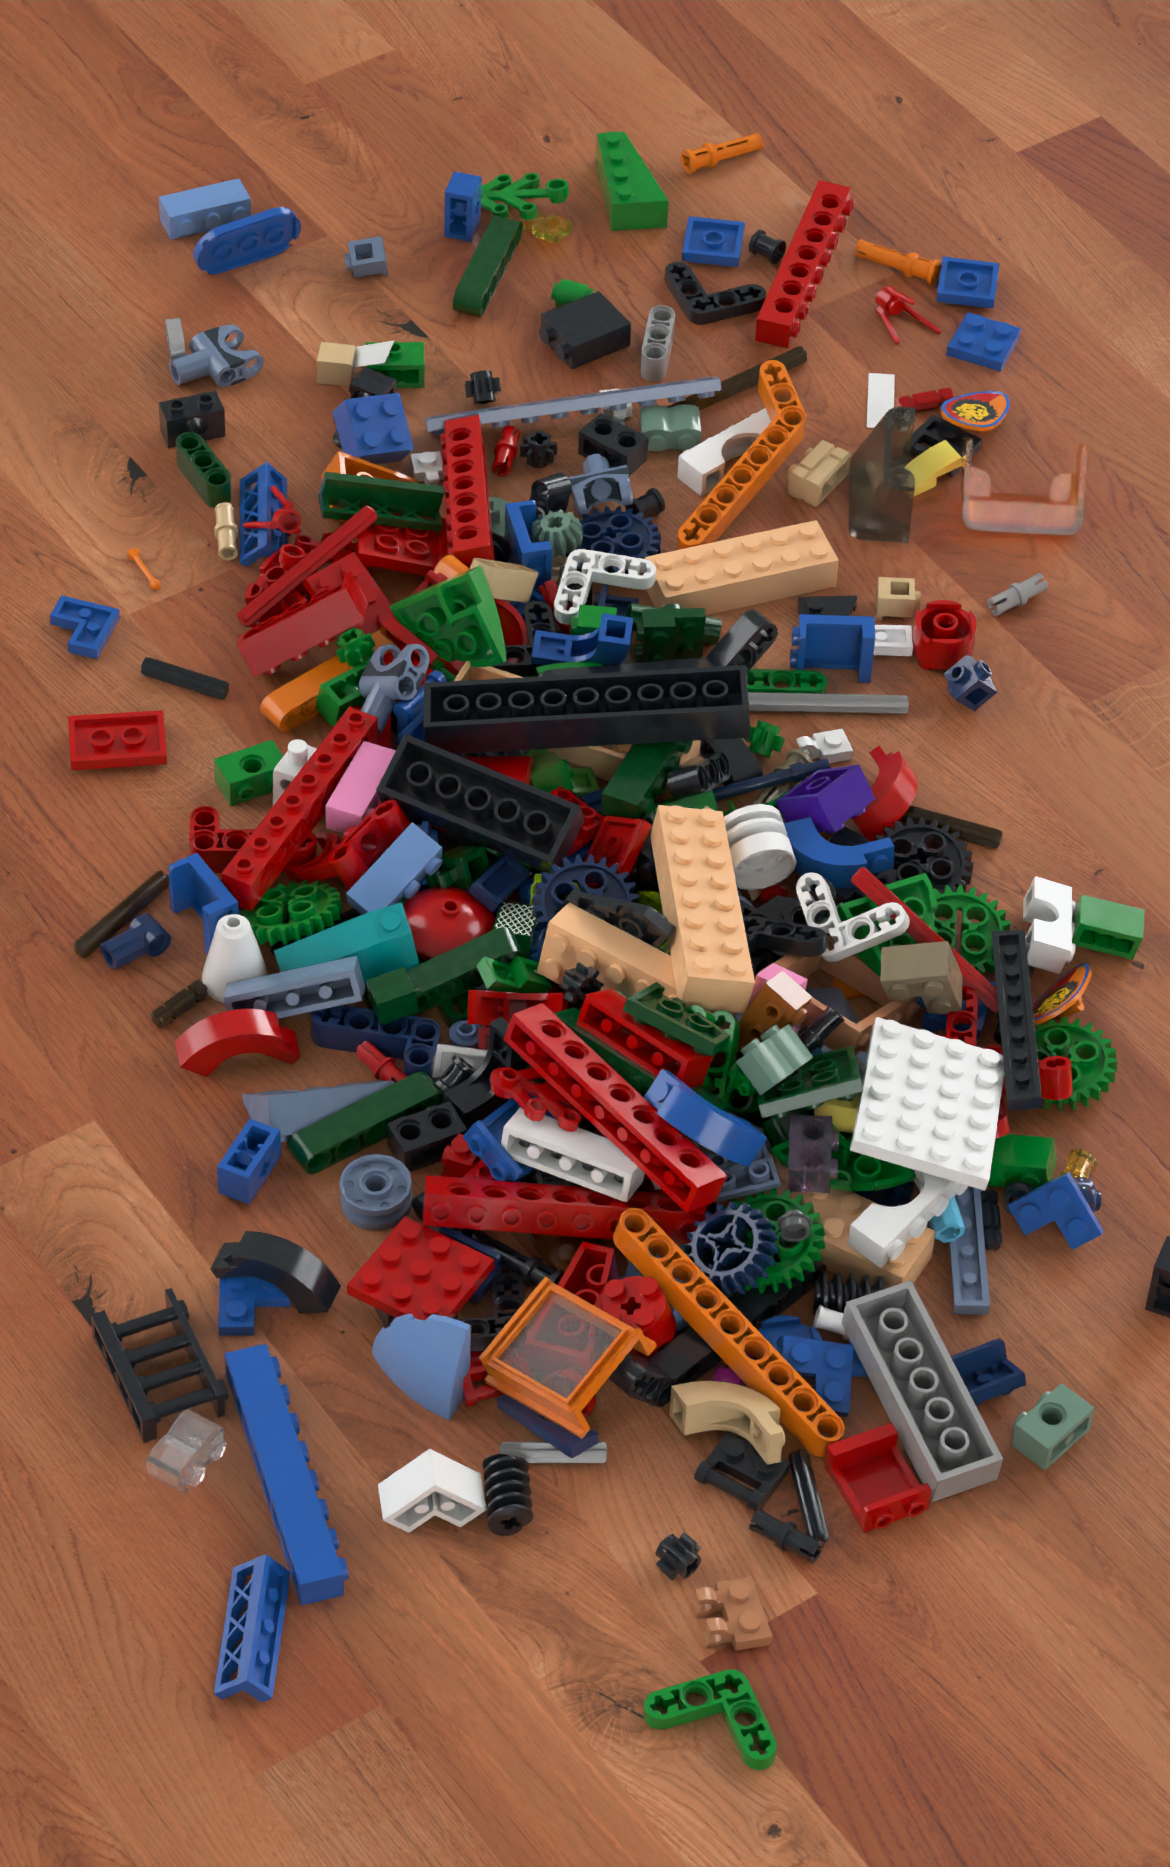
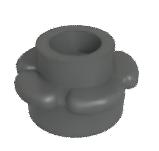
M789 1210L779 1217L777 1221L778 1230L781 1232L783 1239L790 1242H798L808 1237L812 1220L809 1216H804V1213L800 1210Z

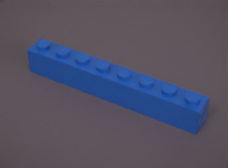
M267 1344L225 1353V1375L288 1569L291 1572L290 1575L300 1606L343 1596L344 1580L349 1579L347 1564L344 1557L338 1558L336 1550L339 1549L338 1538L334 1528L328 1529L326 1520H329V1513L325 1499H318L316 1491H319L318 1478L314 1469L308 1470L306 1464L310 1461L308 1448L305 1441L299 1442L297 1434L300 1433L299 1422L296 1413H289L287 1407L290 1405L288 1388L286 1384L280 1385L278 1380L281 1377L277 1356H270Z

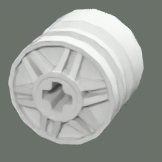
M764 804L748 805L724 817L738 888L746 890L764 889L781 882L792 873L797 861L778 809Z

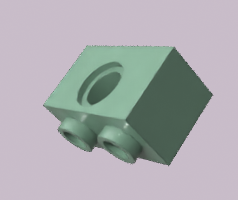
M1061 1383L1052 1392L1046 1391L1030 1412H1022L1017 1417L1012 1427L1014 1429L1012 1446L1043 1470H1046L1091 1429L1095 1407Z

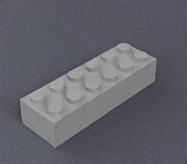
M910 1280L846 1302L842 1325L890 1421L896 1428L898 1436L922 1484L928 1483L930 1486L931 1502L997 1480L1003 1457L912 1281Z

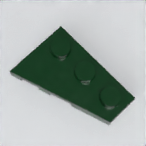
M657 982L626 1000L623 1011L632 1015L635 1021L644 1025H652L662 1030L666 1037L673 1040H681L691 1045L692 1049L699 1054L713 1056L727 1047L731 1035L703 1015L688 1013L684 1010L686 1003L678 997L673 998V1000L663 994L665 988Z

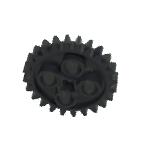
M924 817L920 818L919 824H914L911 818H907L906 826L903 827L901 823L895 821L894 831L885 827L883 836L876 835L875 841L890 837L894 845V869L873 875L884 885L926 873L933 889H937L941 894L945 892V885H949L952 892H957L958 886L962 885L965 893L966 886L971 883L974 865L971 862L972 851H966L967 841L958 842L959 832L948 834V824L939 829L935 819L930 825H926Z

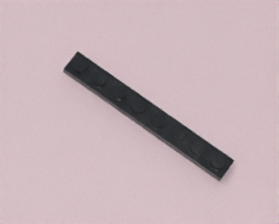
M1025 930L992 932L1007 1110L1042 1108Z

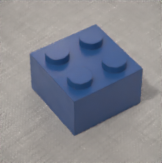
M400 393L345 399L333 411L341 447L346 454L374 464L402 461L414 450Z

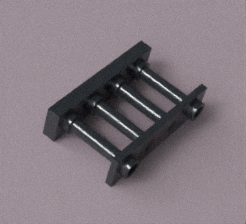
M172 1288L165 1290L166 1309L121 1324L111 1323L105 1310L91 1314L93 1338L143 1443L157 1439L156 1423L161 1422V1418L207 1402H211L217 1416L221 1417L225 1415L224 1400L228 1399V1391L223 1379H216L188 1322L189 1313L184 1300H177ZM172 1322L177 1333L176 1336L132 1351L129 1348L123 1349L120 1343L124 1337ZM182 1348L185 1349L191 1361L146 1377H142V1375L136 1376L133 1370L135 1364ZM194 1375L198 1376L203 1386V1389L159 1404H155V1402L149 1403L146 1397L150 1390Z

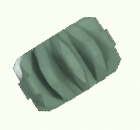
M562 509L554 513L549 510L547 515L540 514L538 515V520L532 522V543L550 541L552 559L557 555L565 558L566 553H571L576 550V547L582 545V524L579 518L574 517L573 512L564 514Z

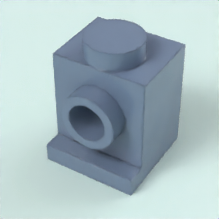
M382 236L348 242L349 253L344 254L347 271L353 270L354 278L383 273V276L389 275Z

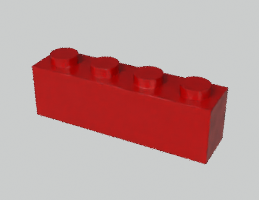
M613 989L586 994L576 1023L578 1026L656 1077L661 1069H665L673 1073L689 1088L703 1085L713 1056L699 1054L692 1049L691 1045L681 1040H673L666 1037L662 1030L652 1025H644L635 1021L632 1015L623 1011L627 998Z

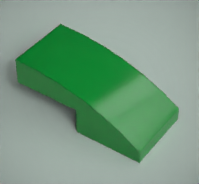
M484 956L476 965L486 988L491 991L543 993L548 992L552 988L548 978L537 973L539 962L516 956L509 964Z

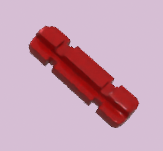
M947 387L938 389V392L931 390L912 394V397L910 395L900 396L897 398V408L902 414L913 412L912 409L921 411L939 407L938 404L942 405L945 401L954 398V394L951 388Z

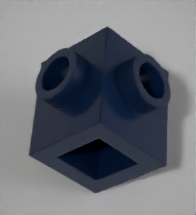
M965 655L944 673L949 684L947 689L950 695L974 712L997 693L990 677L992 671L983 660L977 661L969 655Z

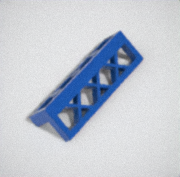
M265 462L240 479V563L245 567L262 556L270 557L281 546L287 544V533L269 528L253 529L250 532L251 528L243 527L245 522H256L257 520L258 522L272 521L273 514L278 509L283 508L281 502L270 490L272 485L287 499V478L268 462ZM256 482L253 489L250 491V486ZM258 499V501H257V503L255 504L254 508L252 509V511H250L251 508H252V506L254 505V503H255L256 500ZM258 541V546L252 550L253 546Z
M267 1554L233 1568L214 1695L220 1699L243 1690L261 1703L273 1698L291 1572ZM253 1574L252 1579L244 1588L245 1577ZM248 1603V1608H247L246 1612L243 1614V1616H242V1617L240 1618V1620H239V1614H240V1612L243 1610V1608H244V1607L246 1606V1604ZM243 1635V1641L234 1652L235 1644ZM239 1666L237 1679L229 1681L230 1676Z

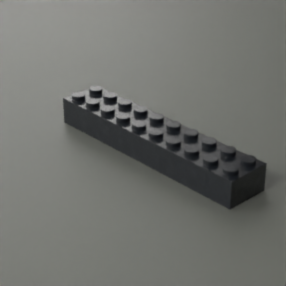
M746 665L424 683L425 742L453 754L750 738Z

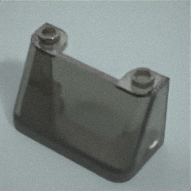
M895 407L888 410L851 457L848 530L857 539L909 542L915 478L911 471L904 467L910 462L915 408Z

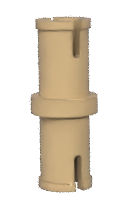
M219 503L214 509L216 515L214 536L218 540V556L222 560H233L238 555L236 545L238 527L234 523V507L230 503Z

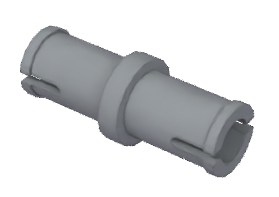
M1036 573L1021 583L1014 582L1010 584L1004 592L988 598V608L996 606V609L992 610L991 613L994 616H999L1014 606L1020 607L1025 605L1029 598L1048 589L1047 581L1039 583V580L1043 579L1044 576L1041 573Z

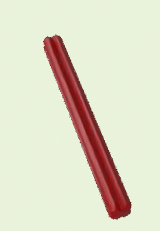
M368 506L363 507L237 613L240 624L245 627L253 625L303 583L305 578L315 573L377 520L374 509Z
M865 867L860 868L852 876L851 882L878 907L891 902L898 903L903 907L910 921L905 932L918 944L945 941ZM895 914L890 915V918L896 923L895 918L897 916ZM951 947L963 976L962 984L973 988L977 992L978 999L992 1012L997 1013L996 987Z

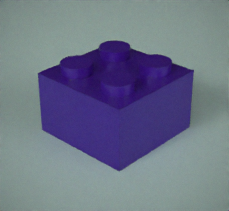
M860 765L817 770L779 798L776 803L786 823L811 817L818 833L826 831L827 834H832L844 828V822L849 818H854L866 811L865 806L872 802L875 797Z

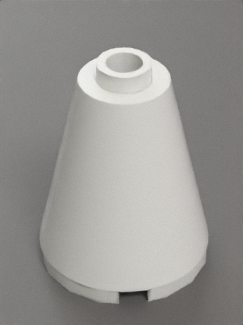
M237 914L226 915L218 921L202 972V981L208 988V995L214 1000L225 1004L223 996L228 983L268 975V969L249 921Z

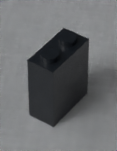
M598 291L541 314L539 336L542 342L547 344L560 360L564 361L571 369H575L630 346L631 323Z

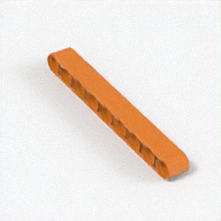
M638 1208L625 1210L620 1216L613 1235L616 1247L644 1277H653L657 1280L668 1302L750 1389L763 1394L781 1409L780 1421L814 1456L826 1457L827 1445L840 1441L844 1434L845 1427L842 1419L646 1212ZM627 1228L633 1229L637 1233L631 1232ZM651 1253L657 1254L661 1258L654 1257ZM676 1278H677V1279H680V1280H682L684 1283H680V1282L676 1281L675 1279H676ZM699 1304H703L709 1309L702 1308ZM722 1329L729 1330L730 1332H732V1334H728L724 1332ZM747 1355H752L757 1360L750 1359ZM770 1380L777 1381L781 1386L773 1384ZM795 1406L802 1407L806 1412L798 1410ZM819 1432L828 1434L830 1438L824 1437Z

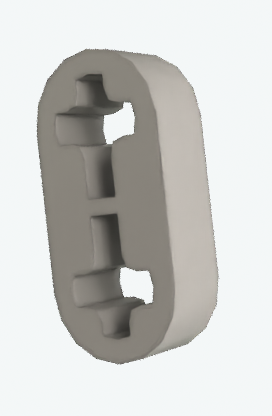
M180 318L165 319L167 346L170 361L186 356Z

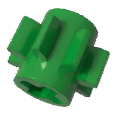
M349 629L339 637V641L336 643L339 649L335 652L341 663L347 661L349 667H356L371 659L374 654L373 648L376 644L370 633L364 635L362 630Z
M758 720L756 727L750 726V738H744L743 740L750 743L749 750L751 752L770 758L773 751L781 752L785 738L779 736L780 727Z

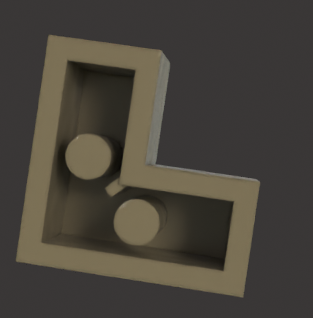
M948 941L882 947L880 982L888 999L905 1000L909 997L921 996L928 1013L947 1014L951 1011L962 1010L963 976Z

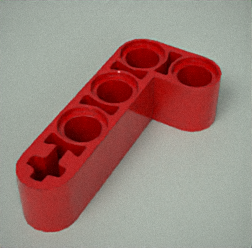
M199 806L190 815V855L198 853L213 873H222L255 829H220L219 812L211 806ZM313 832L309 834L289 862L301 865L317 857V839Z

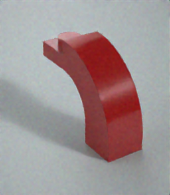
M880 746L869 752L879 767L878 777L870 787L875 799L865 806L866 811L852 818L869 842H873L876 835L881 836L885 827L891 828L895 821H898L905 814L915 798L918 787L917 776L898 750L894 754L891 751L886 755Z
M469 990L467 1024L490 1027L491 1022L500 1017L507 1023H510L514 1013L541 1003L553 1013L574 1007L578 1009L582 1006L576 1002L571 1004L565 1000L564 995L566 993L537 994Z
M236 1009L209 1016L191 1026L175 1041L180 1068L208 1077L223 1061L243 1053H261L291 1065L301 1057L295 1032L289 1028L279 1026L277 1013L260 1009Z

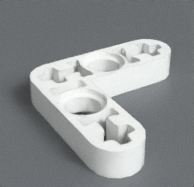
M586 549L574 550L567 558L556 594L554 617L562 624L571 625L572 617H578L579 605L586 604L592 582L638 590L649 589L655 583L656 567L654 563L646 559ZM580 563H584L582 573L577 571V566ZM615 566L620 570L615 573H609L604 568ZM572 583H578L583 586L579 590L567 588ZM568 601L572 602V607L569 611H566Z
M814 872L806 873L797 882L796 890L808 926L820 928L825 931V934L830 933L836 942L834 943L835 949L829 951L827 949L829 942L826 937V951L821 954V957L828 962L842 960L904 933L909 926L908 914L901 905L893 902L886 903L841 922L830 888L821 875ZM812 884L817 886L815 891L820 899L819 901H815L809 893L810 885ZM819 911H830V917L824 924L814 923L815 915ZM892 914L897 916L894 925L889 923L890 915ZM877 920L880 923L878 925L881 928V931H878V928L874 924V921ZM862 925L870 926V933L866 938L861 940L854 938L855 930Z

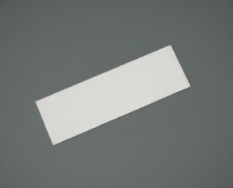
M395 340L357 346L353 368L385 363Z
M869 373L868 428L893 429L895 375Z

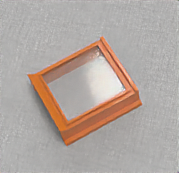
M544 1277L481 1354L479 1359L489 1374L485 1378V1382L488 1385L583 1439L591 1429L581 1412L632 1348L649 1356L657 1345L653 1340L644 1336L640 1328L634 1329L554 1284L549 1278Z

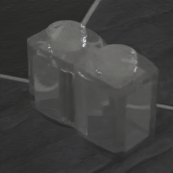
M186 1409L146 1459L147 1474L183 1494L192 1486H198L205 1475V1467L213 1460H219L225 1451L224 1428Z

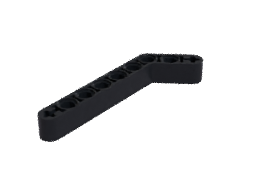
M752 609L746 611L706 657L554 669L544 671L538 677L746 665L748 673L774 643L778 635V628L761 612Z
M777 1258L775 1262L780 1263L781 1260ZM813 1261L815 1271L803 1270L804 1281L802 1282L795 1277L792 1278V1288L790 1289L782 1282L779 1283V1289L776 1293L771 1285H766L763 1293L759 1292V1288L752 1287L749 1291L745 1292V1295L740 1294L736 1290L732 1297L727 1298L759 1330L765 1320L779 1316L815 1287V1280L818 1279L822 1270L826 1271L827 1266L821 1261ZM690 1326L649 1359L629 1352L608 1379L629 1397L656 1407H663L670 1402L671 1386L697 1381L721 1362L722 1359ZM722 1329L724 1332L732 1334L729 1330Z

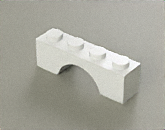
M766 408L753 413L750 417L735 425H731L719 434L680 454L677 478L700 497L712 491L724 477L725 462L734 457L742 456L771 423Z
M915 1170L916 1179H914V1182L919 1188L920 1194L911 1202L901 1206L887 1207L872 1203L850 1225L848 1245L882 1268L890 1259H897L903 1252L905 1244L912 1237L918 1238L925 1230L927 1222L934 1215L939 1217L947 1208L949 1200L955 1194L961 1195L968 1185Z

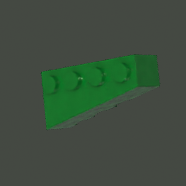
M614 131L597 133L596 164L611 231L667 227L669 200L626 133Z

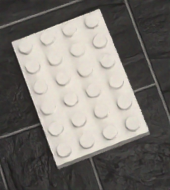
M876 1017L871 1031L862 1081L864 1091L860 1092L850 1151L985 1191L990 1178L1004 1078L1002 1054L991 1049H982L966 1044L961 1040L935 1035L927 1030L905 1026L894 1020Z

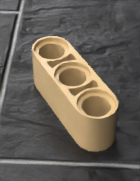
M473 558L470 569L481 566L493 598L529 602L539 574L537 571L518 564Z

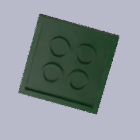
M853 1045L814 1055L811 1060L761 1096L757 1092L762 1118L768 1116L773 1119L781 1118L788 1115L791 1110L802 1107L806 1110L815 1109L822 1106L824 1101L836 1098L840 1101L849 1100L857 1096L858 1092L864 1091Z

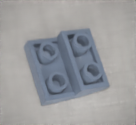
M765 1143L749 1167L733 1162L715 1152L705 1154L727 1175L717 1201L713 1203L781 1187V1181L773 1158L769 1156Z

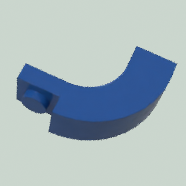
M602 613L598 629L584 635H567L536 630L531 663L541 665L565 662L602 663V665L621 664L628 655L633 618Z
M811 817L784 823L787 837L797 861L794 870L801 876L814 872L821 875L823 879L830 881L836 888H855L856 886L851 882V878L862 867H865L872 874L894 869V845L890 837L856 846H840L830 843L821 837Z
M661 1069L644 1096L658 1110L657 1114L672 1126L704 1147L738 1164L749 1167L767 1140V1137L747 1120L729 1114L709 1103L668 1070Z

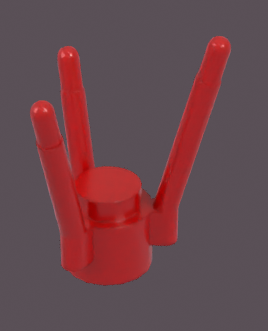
M891 285L882 288L877 293L875 302L878 307L875 312L882 318L895 344H899L900 340L887 314L898 315L903 310L936 334L941 333V330L906 304L914 305L915 300L897 291Z
M274 485L270 487V490L281 502L283 508L278 509L273 514L272 521L243 523L244 528L276 529L287 533V536L299 535L301 533V517L297 511L293 510L294 504L289 502Z

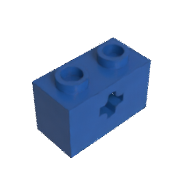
M454 171L445 190L444 237L472 242L481 222V176Z
M249 1118L217 1166L218 1193L248 1205L251 1203L281 1158V1134L279 1129Z

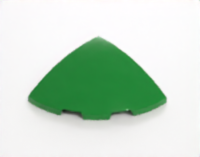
M480 565L389 606L401 625L430 646L439 655L438 657L445 661H469L470 667H488L507 661L496 604Z
M926 873L885 885L935 932L937 931V928L934 927V914L938 906L932 884ZM866 896L840 904L837 912L840 921L843 922L878 906ZM890 918V925H894L895 922ZM877 920L874 921V924L878 928V931H881V928L878 925L880 923ZM862 925L855 930L854 938L858 940L866 938L870 933V926ZM904 932L897 937L856 953V955L880 977L882 947L918 943L909 934Z
M829 1119L771 1148V1154L791 1172L823 1187L836 1190L878 1191L896 1187L916 1179V1174L910 1168L850 1151L853 1133L838 1131Z

